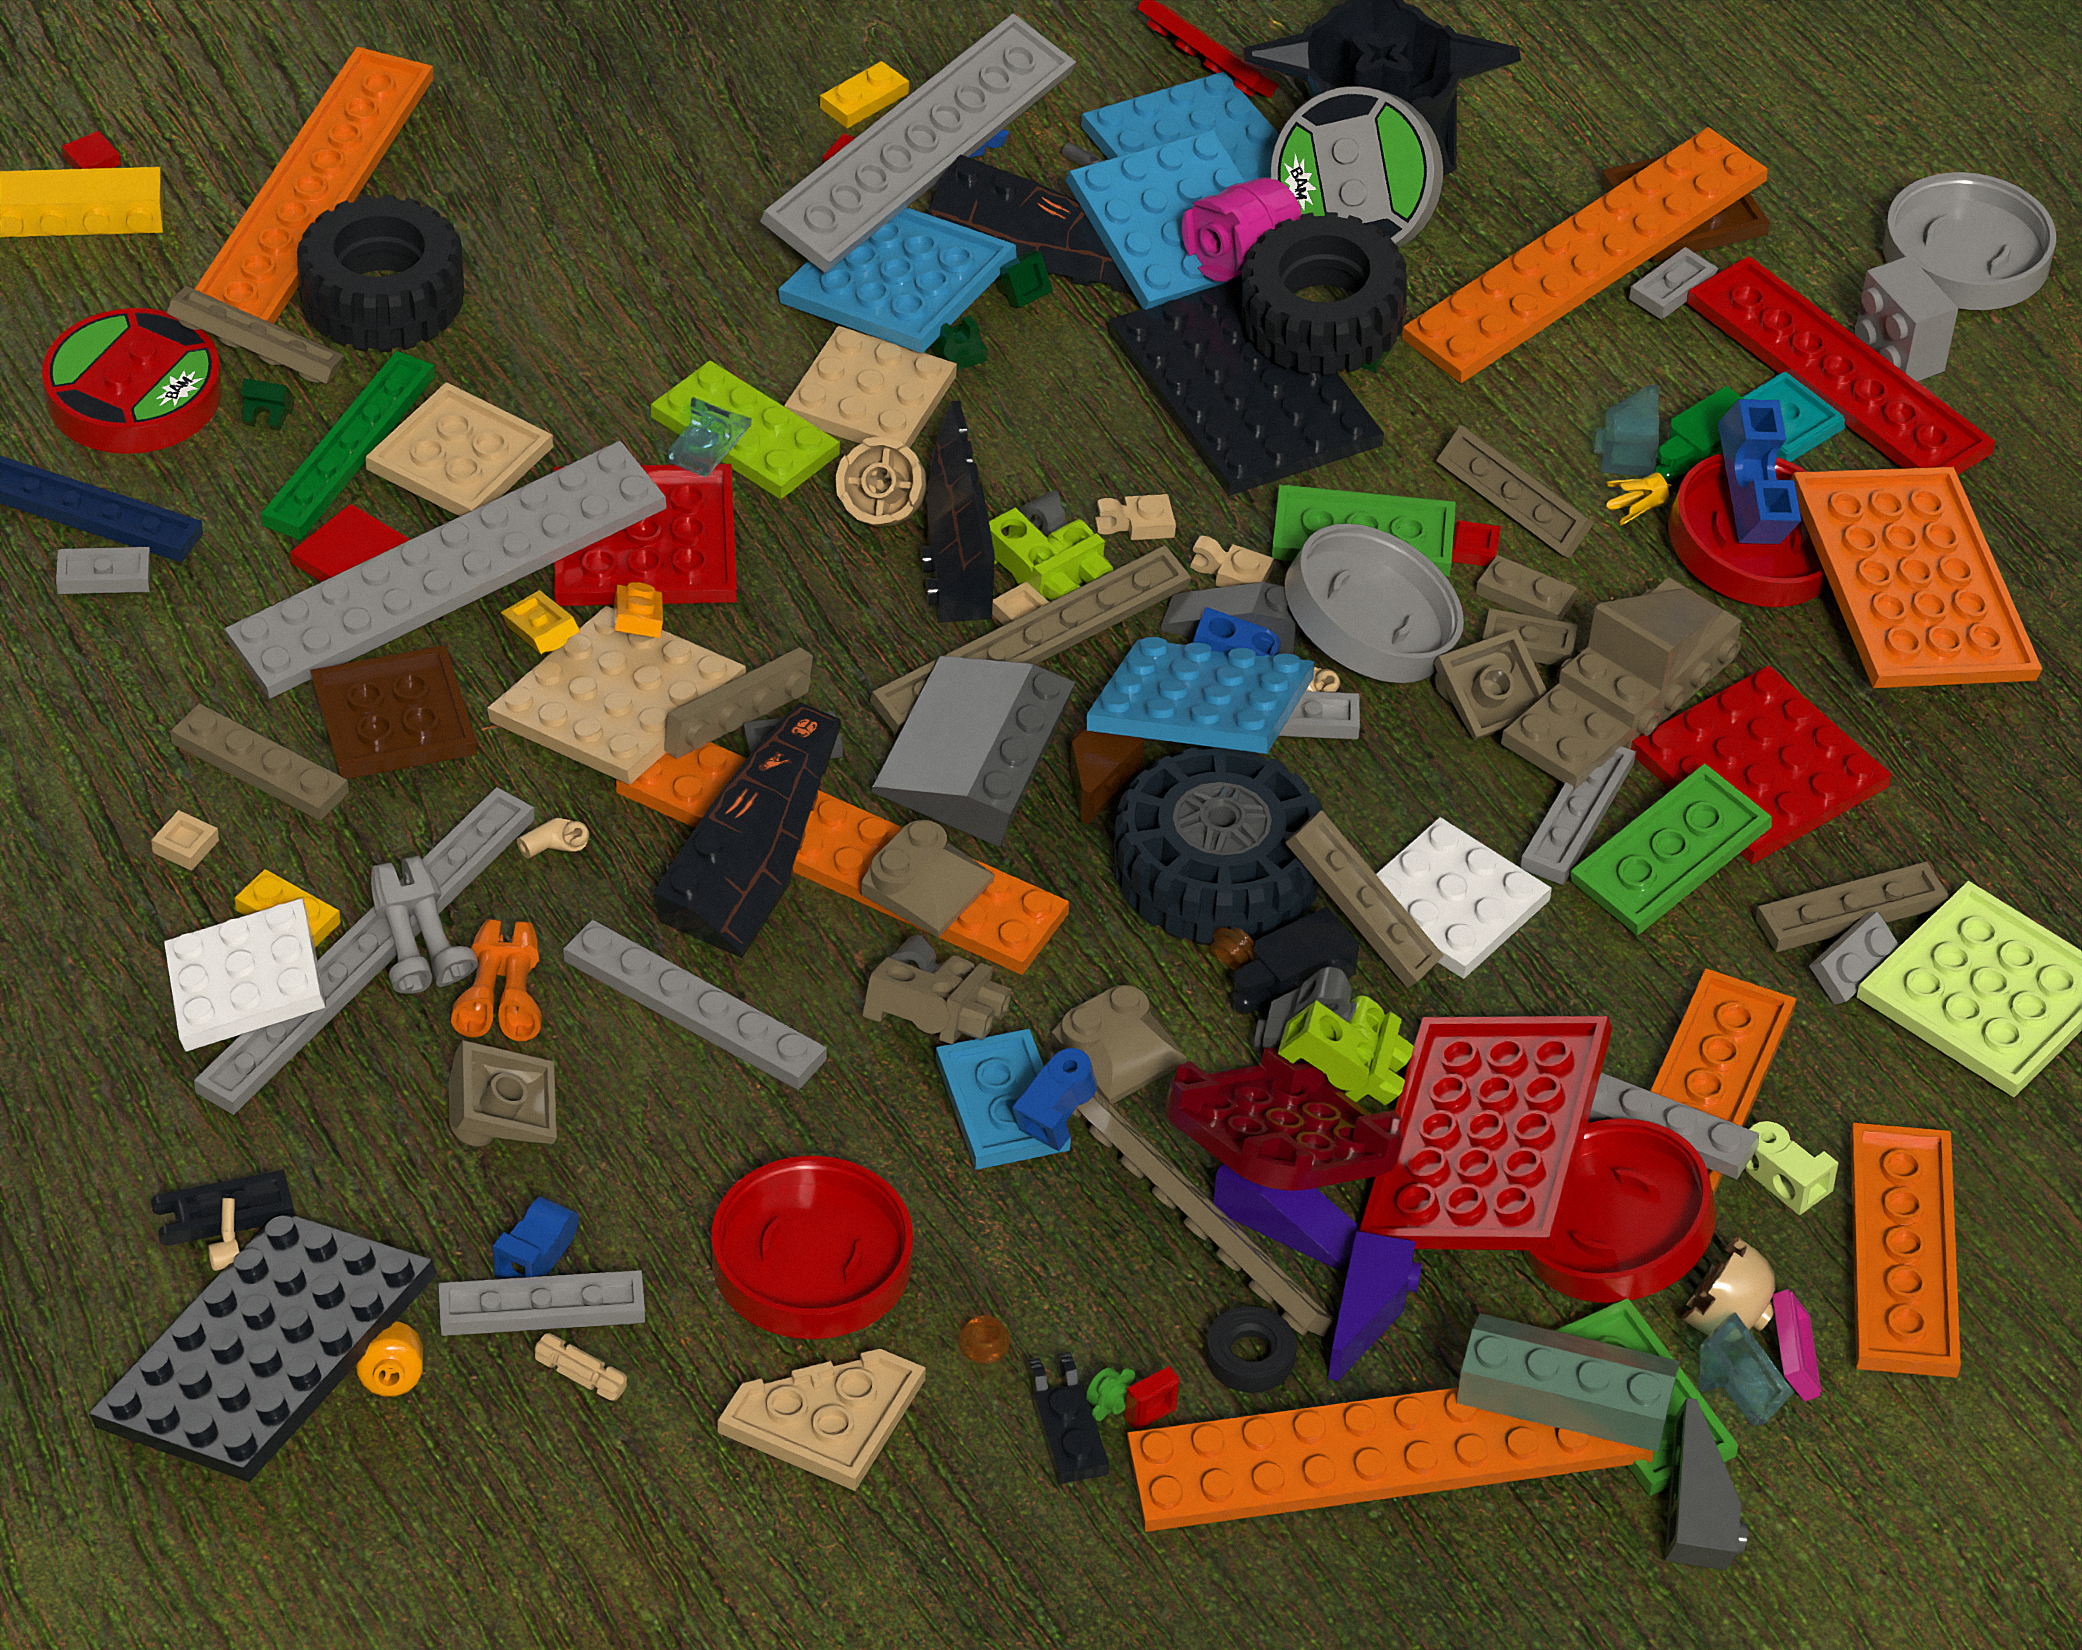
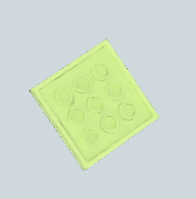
M1968 881L1859 985L1857 998L2007 1094L2015 1097L2082 1031V951Z

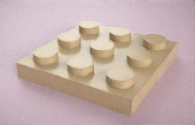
M838 326L784 407L822 431L862 444V440L866 438L885 436L901 441L910 448L956 378L957 363L926 353L922 354L900 345Z
M446 382L366 456V470L458 516H462L503 496L553 448V434Z

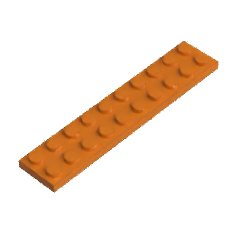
M356 47L195 287V290L275 324L299 287L297 249L299 242L303 239V233L327 209L332 212L335 210V206L341 202L348 200L349 203H353L433 81V66Z
M1707 127L1404 325L1402 339L1459 383H1463L1766 182L1768 168Z
M712 742L678 759L666 752L632 784L629 785L616 779V793L696 828L721 791L747 758ZM817 790L818 798L814 810L810 812L805 827L806 835L802 848L798 850L793 864L794 873L925 931L861 895L862 880L873 858L903 827ZM975 860L994 874V881L939 938L1023 975L1069 914V901Z
M1459 1387L1128 1432L1127 1445L1145 1532L1633 1465L1636 1460L1645 1459L1648 1463L1652 1462L1654 1451L1458 1404Z

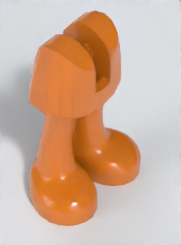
M487 919L479 929L472 944V950H474L478 960L475 981L472 987L462 993L453 1004L451 1011L452 1026L458 1033L471 1038L481 1037L489 1031L494 1016L495 982L497 975L506 976L505 988L501 996L498 1013L502 1032L508 1038L515 1041L533 1039L539 1033L543 1020L542 1013L537 1003L527 993L526 986L528 973L539 962V945L534 925L531 922L516 921L511 943L503 942L502 920Z

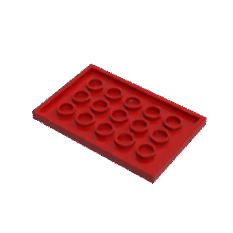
M1422 1017L1404 1078V1087L1395 1108V1112L1403 1119L1401 1127L1403 1141L1397 1164L1392 1171L1375 1176L1359 1232L1415 1241V1249L1554 1251L1612 1033L1609 1017Z

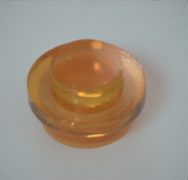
M1224 927L1217 929L1213 935L1214 942L1211 944L1210 950L1222 964L1238 971L1239 968L1241 969L1244 965L1252 962L1254 942L1247 933L1237 927L1231 930Z
M989 1315L976 1316L964 1326L960 1333V1350L966 1358L980 1364L995 1363L1008 1353L1010 1335L1003 1323L996 1317Z

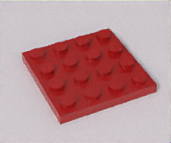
M731 464L640 465L665 495L667 508L554 562L555 603L559 606L614 605L617 585L628 586L632 582L648 584L654 587L655 591L662 592V604L737 602ZM553 467V472L563 467Z
M1769 665L1657 726L1650 735H1641L1632 740L1631 750L1636 751L1635 758L1670 790L1675 788L1703 764H1706L1772 816V827L1739 853L1751 865L1888 788L1892 776L1888 770Z

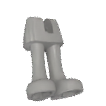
M417 855L402 860V875L405 886L400 885L397 873L391 862L374 865L371 872V885L375 913L377 917L388 920L398 956V962L389 971V979L393 989L399 993H418L430 986L432 974L438 987L450 985L470 975L478 966L476 954L469 947H452L449 943L436 905L442 894L434 877L420 856ZM411 915H415L423 934L431 961V969L427 959L419 953L409 917Z

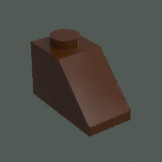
M1081 727L1075 732L1069 744V751L1071 752L1070 776L1081 822L1087 825L1091 823L1142 772L1144 739L1087 731V727Z

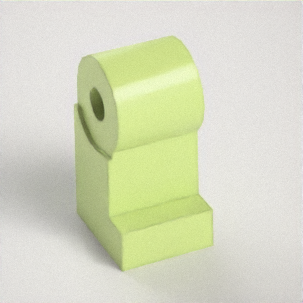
M1759 1122L1749 1129L1759 1133V1147L1746 1165V1171L1799 1216L1833 1192L1838 1162L1825 1151L1814 1158L1797 1143L1790 1140L1789 1133L1783 1126L1774 1122Z

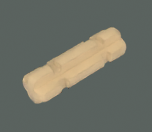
M551 1333L544 1334L541 1340L537 1342L534 1349L535 1359L550 1368L557 1365V1372L590 1390L597 1387L596 1393L610 1401L618 1400L625 1391L627 1376L623 1372L612 1366H608L607 1369L603 1368L604 1362L571 1344L564 1347L566 1341Z

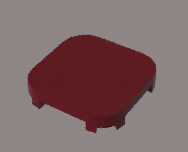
M1279 1047L1264 1048L1261 1064L1258 1066L1207 1074L1189 1061L1178 1065L1176 1076L1170 1082L1164 1106L1166 1117L1178 1129L1235 1173L1253 1183L1286 1191L1308 1190L1379 1176L1392 1171L1397 1164L1403 1141L1401 1134L1403 1119L1394 1110L1376 1114L1369 1113L1330 1084L1324 1072L1310 1063L1299 1061L1291 1063L1278 1054Z

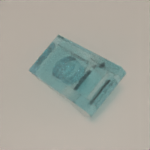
M693 397L691 399V423L668 449V462L707 478L752 425V418L715 403Z
M1735 1312L1729 1314L1700 1344L1699 1389L1701 1392L1725 1387L1752 1426L1765 1424L1791 1397L1794 1391Z

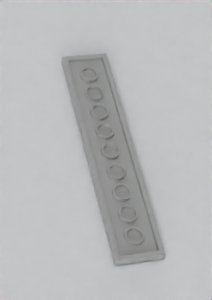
M1014 13L1011 14L764 210L760 222L824 273L828 272L940 181V178L960 154L969 157L1069 76L1074 69L1076 61Z
M618 441L224 628L226 640L267 697L271 699L310 680V670L344 664L666 509V497L624 444Z

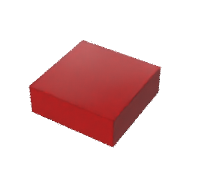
M99 131L62 145L63 158L73 169L114 168L121 165L120 153Z
M1457 520L1451 562L1488 567L1497 555L1501 526Z
M1170 1366L1127 1388L1124 1419L1134 1431L1176 1410L1179 1377Z

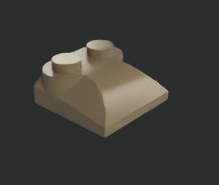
M1518 628L1440 655L1433 662L1437 670L1435 677L1437 690L1442 697L1453 703L1473 740L1505 730L1548 693Z
M917 820L907 824L873 858L862 880L861 895L939 938L994 881V874L956 847L947 843V834L939 824L929 820Z
M1129 985L1112 987L1071 1009L1065 1014L1063 1020L1051 1034V1045L1057 1052L1066 1048H1077L1083 1050L1089 1056L1097 1080V1091L1110 1104L1116 1103L1176 1070L1178 1065L1186 1063L1187 1057L1149 1012V1000L1146 994L1140 989Z
M462 1040L455 1052L449 1077V1124L453 1133L458 1139L472 1146L488 1145L495 1137L553 1144L557 1139L554 1061Z

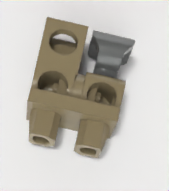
M920 935L909 937L890 958L887 957L870 975L863 1017L881 1022L889 1013L913 1021L918 1029L926 1033H940L939 1040L949 1044H953L962 1033L983 1041L990 1032L993 1019L1001 1020L1007 1014L1012 994L1011 988L991 981L993 967L979 963L975 966L968 960L958 956H951L944 963L936 964L934 949ZM911 960L916 962L917 968L910 965Z

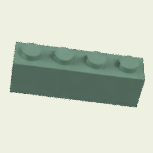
M1480 1313L1472 1329L1461 1369L1457 1403L1659 1452L1680 1361Z

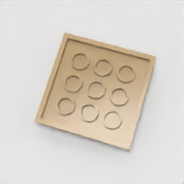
M605 606L579 628V633L568 638V642L563 647L550 653L493 702L487 710L491 723L630 785L666 753L664 744L669 712L747 674L745 665L664 630H661L660 638L614 631V609Z

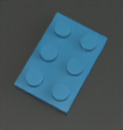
M1030 1029L985 1037L983 1041L975 1039L936 1047L935 1060L975 1170L1070 1151L1071 1137L1058 1152L1020 1131L1012 1109L1044 1067Z

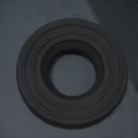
M1245 1306L1231 1309L1220 1315L1213 1322L1206 1337L1205 1356L1211 1373L1222 1384L1237 1391L1258 1393L1271 1390L1282 1384L1289 1377L1296 1362L1297 1342L1294 1331L1284 1318L1265 1308ZM1242 1337H1255L1264 1340L1270 1347L1271 1352L1262 1361L1247 1362L1237 1358L1231 1347L1236 1340Z

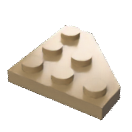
M876 1349L860 1353V1360L837 1366H833L832 1362L829 1361L791 1371L790 1378L766 1384L763 1383L762 1379L742 1383L718 1419V1433L856 1491L924 1383L926 1367L883 1349Z

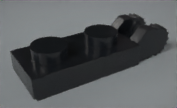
M1070 1352L1058 1354L1057 1370L1062 1379L1063 1387L1048 1389L1046 1372L1041 1359H1028L1027 1373L1033 1392V1407L1058 1484L1109 1475V1461L1095 1418L1092 1416L1090 1403L1087 1401L1083 1383L1079 1384L1077 1368Z

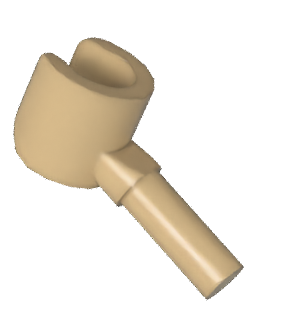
M222 1198L221 1234L223 1241L208 1245L211 1266L215 1271L225 1269L228 1264L234 1262L235 1257L240 1253L235 1239V1199Z

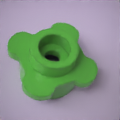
M1105 1368L1094 1377L1087 1390V1401L1095 1406L1092 1416L1097 1421L1103 1420L1111 1412L1120 1414L1125 1410L1127 1388L1130 1387L1135 1378V1372L1132 1369L1126 1368L1120 1374L1112 1368Z

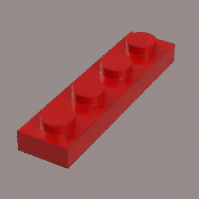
M1142 0L1137 9L1150 17L1146 23L1149 27L1167 37L1169 32H1172L1178 37L1174 43L1175 45L1194 57L1198 51L1207 57L1203 62L1205 66L1216 73L1229 72L1236 77L1233 85L1247 95L1253 97L1257 91L1271 98L1279 86L1278 83L1252 65L1244 62L1242 58L1159 1Z

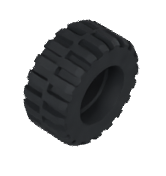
M371 195L359 197L357 202L349 203L346 200L337 204L332 212L327 209L315 219V223L312 222L302 235L303 239L299 242L297 249L300 301L303 306V312L306 318L313 324V327L325 337L331 335V340L344 347L347 344H351L355 350L368 352V348L379 349V353L392 352V348L402 347L403 350L414 348L417 342L421 340L426 343L438 335V330L444 331L460 312L463 305V296L465 295L462 243L459 235L455 232L454 226L444 216L440 217V213L428 205L421 207L417 200L407 197L403 201L397 200L395 195H383V198L371 199ZM380 270L401 272L394 275L378 277L362 275L364 273Z
M1325 212V216H1314L1313 213L1301 214L1299 220L1292 221L1289 218L1277 224V230L1275 231L1270 228L1258 238V243L1253 244L1248 251L1246 262L1242 268L1243 322L1246 324V333L1250 340L1255 344L1257 343V349L1268 358L1274 356L1275 362L1278 365L1287 369L1290 366L1298 368L1299 373L1311 375L1312 371L1323 372V376L1336 375V371L1346 369L1347 373L1359 370L1362 363L1366 362L1370 365L1382 357V351H1389L1397 342V336L1403 331L1407 304L1406 263L1403 255L1398 252V246L1389 236L1383 237V231L1370 223L1366 226L1362 224L1360 218L1351 215L1348 218L1338 217L1336 212ZM1332 285L1353 292L1354 295L1334 302H1314L1303 299L1294 293L1310 286Z

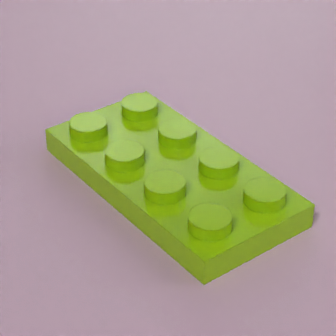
M711 360L651 403V417L722 463L731 464L733 470L780 500L840 455V441Z

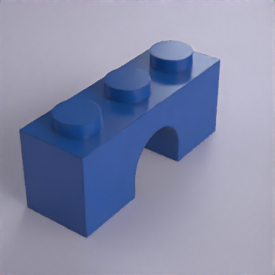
M1738 399L1718 422L1739 543L1780 544L1801 522L1794 480H1777L1775 464L1777 453L1787 440L1780 401Z

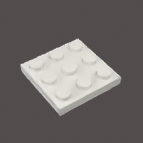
M1441 817L1376 874L1444 955L1438 963L1463 979L1550 901L1552 889Z
M302 898L164 941L179 1039L185 1052L326 1008L308 910Z

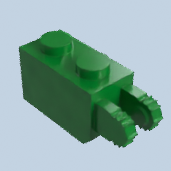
M1726 385L1672 418L1669 438L1665 444H1661V447L1658 448L1657 458L1660 464L1655 466L1654 473H1660L1667 484L1676 485V483L1683 481L1686 474L1696 464L1711 456L1722 454L1723 449L1718 422L1738 399L1744 398Z

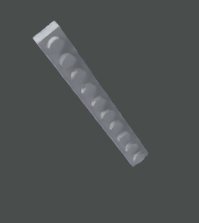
M496 787L422 859L442 894L436 903L438 913L453 901L535 820L533 806ZM402 878V879L399 881V882H400V885H401V886H405L404 880H403V878ZM373 906L317 961L326 1008L241 1034L194 1080L195 1093L234 1115L397 955L395 941L388 920L377 917ZM411 915L409 917L415 938L421 932L415 915Z

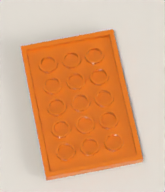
M1954 467L1793 473L1790 480H1794L1800 514L1873 688L2037 680L2042 671L2041 664Z

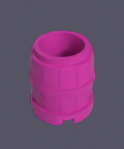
M1257 178L1244 183H1236L1217 195H1209L1194 202L1193 207L1187 210L1183 216L1182 236L1189 256L1196 254L1199 261L1203 264L1197 267L1202 274L1214 281L1227 282L1242 274L1246 255L1251 246L1256 242L1258 243L1260 236L1270 228L1274 231L1277 230V224L1291 218L1292 221L1299 220L1301 209L1295 195L1285 184L1276 179Z

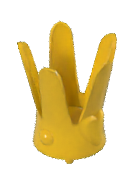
M1658 472L1642 479L1607 481L1606 483L1609 487H1621L1623 490L1630 492L1610 499L1606 503V507L1610 510H1616L1630 506L1629 514L1620 520L1621 526L1650 508L1667 505L1670 497L1669 488L1672 485L1667 484L1664 477Z

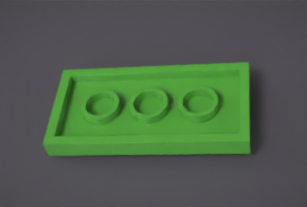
M1279 484L1272 558L1294 561L1307 539L1319 529L1335 524H1357L1384 531L1405 541L1424 554L1445 576L1450 577L1456 502Z
M1703 764L1571 870V882L1638 936L1772 827V816L1713 769Z
M1629 1298L1555 1330L1556 1332L1674 1360ZM1680 1366L1659 1452L1654 1451L1652 1462L1647 1463L1644 1459L1634 1461L1633 1465H1627L1649 1496L1670 1487L1675 1416L1686 1398L1697 1399L1723 1462L1733 1459L1737 1455V1442Z

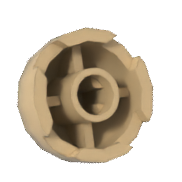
M885 436L866 438L862 440V444L854 447L848 456L844 455L841 459L835 476L837 495L842 500L846 510L862 523L876 527L898 525L911 518L923 503L927 490L925 469L917 454L901 441Z
M1735 1238L1725 1248V1251L1731 1254V1257L1725 1264L1722 1262L1717 1266L1712 1264L1686 1304L1692 1309L1686 1311L1681 1317L1684 1322L1697 1331L1712 1338L1725 1340L1739 1338L1752 1327L1761 1331L1775 1313L1774 1304L1770 1302L1776 1286L1774 1272L1767 1259L1740 1238Z

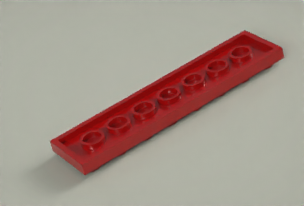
M1747 256L1689 290L1687 304L1776 372L1781 374L1786 371L1844 416L1845 425L1903 469L1954 467L1957 475L1993 454L1995 440L1752 257Z

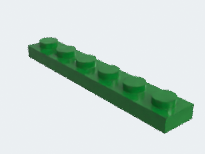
M396 351L261 512L262 526L301 541L366 462V456L386 438L435 378L434 364Z

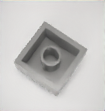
M1906 256L1867 270L1854 335L1917 382L1945 371L1959 307L1910 256Z

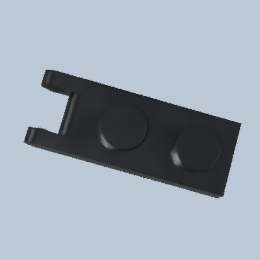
M284 1169L156 1195L151 1199L153 1213L163 1215L174 1212L176 1219L175 1224L165 1225L159 1229L160 1243L163 1245H174L222 1235V1198L235 1199L234 1232L265 1226L272 1218L284 1214L294 1215V1207Z

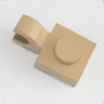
M1168 494L1125 496L1123 505L1113 498L1097 500L1100 516L1095 517V524L1099 534L1107 535L1119 531H1128L1130 540L1174 538L1176 523Z
M1199 536L1193 547L1196 555L1190 566L1197 572L1216 575V586L1228 587L1266 582L1272 572L1274 558L1232 544L1228 552H1225L1216 540L1207 536Z

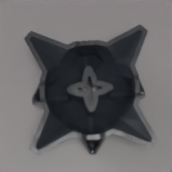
M1346 0L1344 4L1333 7L1325 17L1312 26L1307 25L1302 34L1243 48L1244 62L1293 77L1298 91L1310 95L1311 98L1336 88L1366 87L1388 92L1405 100L1417 109L1432 128L1442 155L1443 176L1457 168V88L1459 83L1467 78L1521 61L1519 47L1456 33L1449 25L1439 24L1427 17L1419 7L1406 4L1404 0Z

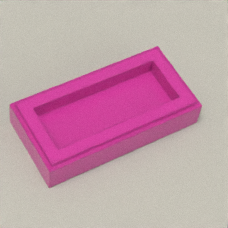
M1789 1289L1775 1293L1772 1297L1784 1376L1804 1402L1820 1397L1822 1390L1810 1314Z

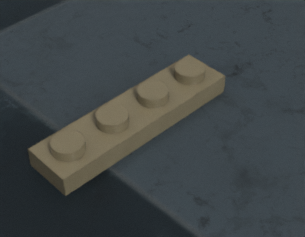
M185 286L171 299L167 314L178 318V321L187 328L193 330L203 329L217 335L222 343L231 347L249 349L258 353L259 358L273 365L283 364L298 371L302 378L311 382H324L327 384L340 371L345 357L341 353L188 286Z
M1463 425L1458 427L1436 460L1565 557L1570 558L1595 522Z
M799 647L669 712L664 750L678 759L729 732L735 731L743 726L744 722H751L808 693L811 682L810 674L813 655Z
M200 703L170 731L173 745L319 821L349 793L347 779Z
M1322 810L1310 817L1285 842L1407 988L1417 983L1444 956Z
M1926 861L1760 905L1757 909L1756 920L1775 952L1843 935L1865 914L1878 911L1884 922L1887 923L1939 909L1947 902L1948 893Z

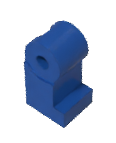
M1205 607L1193 643L1208 644L1211 646V651L1228 653L1232 649L1248 648L1255 651L1256 656H1275L1279 654L1281 648L1279 637L1270 629Z
M1066 1048L1056 1053L1012 1107L1020 1131L1058 1152L1070 1138L1066 1121L1077 1106L1088 1102L1097 1090V1080L1091 1060L1083 1050Z
M542 1196L538 1197L529 1207L524 1219L519 1221L511 1233L503 1232L493 1245L494 1276L498 1279L547 1276L574 1238L579 1223L578 1213ZM513 1263L524 1266L525 1274L516 1272L512 1267Z

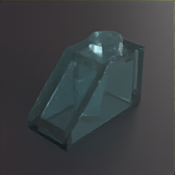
M1649 384L1606 410L1604 428L1595 429L1593 447L1594 454H1601V472L1649 476L1654 473L1659 446V385Z

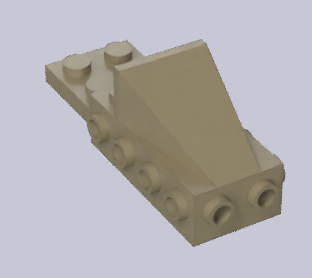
M1670 577L1655 589H1648L1642 596L1599 603L1594 609L1590 638L1585 650L1574 659H1567L1561 665L1556 675L1558 684L1503 731L1501 744L1563 783H1569L1575 790L1597 767H1601L1615 755V751L1622 746L1631 750L1632 740L1641 735H1650L1657 726L1662 724L1734 660L1741 647L1738 637L1742 620Z

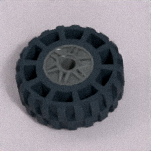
M1195 747L1182 750L1179 755L1172 758L1168 755L1156 761L1151 766L1150 771L1145 769L1131 782L1130 789L1122 795L1119 802L1118 815L1115 822L1113 870L1116 881L1122 887L1121 893L1134 909L1139 908V914L1154 927L1159 925L1165 929L1168 935L1182 940L1184 937L1196 940V944L1212 946V943H1227L1228 946H1240L1246 941L1257 940L1279 928L1289 925L1301 917V912L1303 913L1311 907L1317 897V889L1321 886L1285 843L1310 817L1321 810L1324 811L1318 798L1314 793L1309 794L1310 787L1298 774L1292 775L1287 771L1288 769L1283 763L1273 758L1268 760L1260 757L1257 752L1237 751L1218 747L1198 750Z

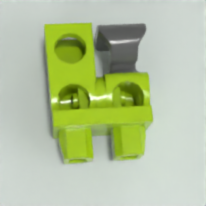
M1052 490L1023 505L1019 510L1015 507L989 521L995 553V564L1000 562L1013 574L1019 585L1028 582L1046 600L1054 601L1080 588V583L1085 581L1088 584L1113 571L1112 565L1104 557L1105 541L1097 533L1094 534L1081 519L1071 523L1065 522V512L1060 503L1059 491ZM1033 514L1039 516L1035 521L1030 522ZM1009 526V535H1003L1001 530Z
M1334 967L1323 968L1302 984L1294 1017L1286 1022L1278 1054L1291 1063L1303 1058L1324 1072L1329 1082L1335 1087L1345 1090L1344 1094L1355 1102L1369 1094L1381 1104L1387 1105L1402 1093L1405 1080L1394 1072H1397L1407 1064L1414 1045L1398 1035L1402 1019L1391 1011L1385 1015L1383 1009L1367 996H1357L1350 1001L1352 988L1345 973Z

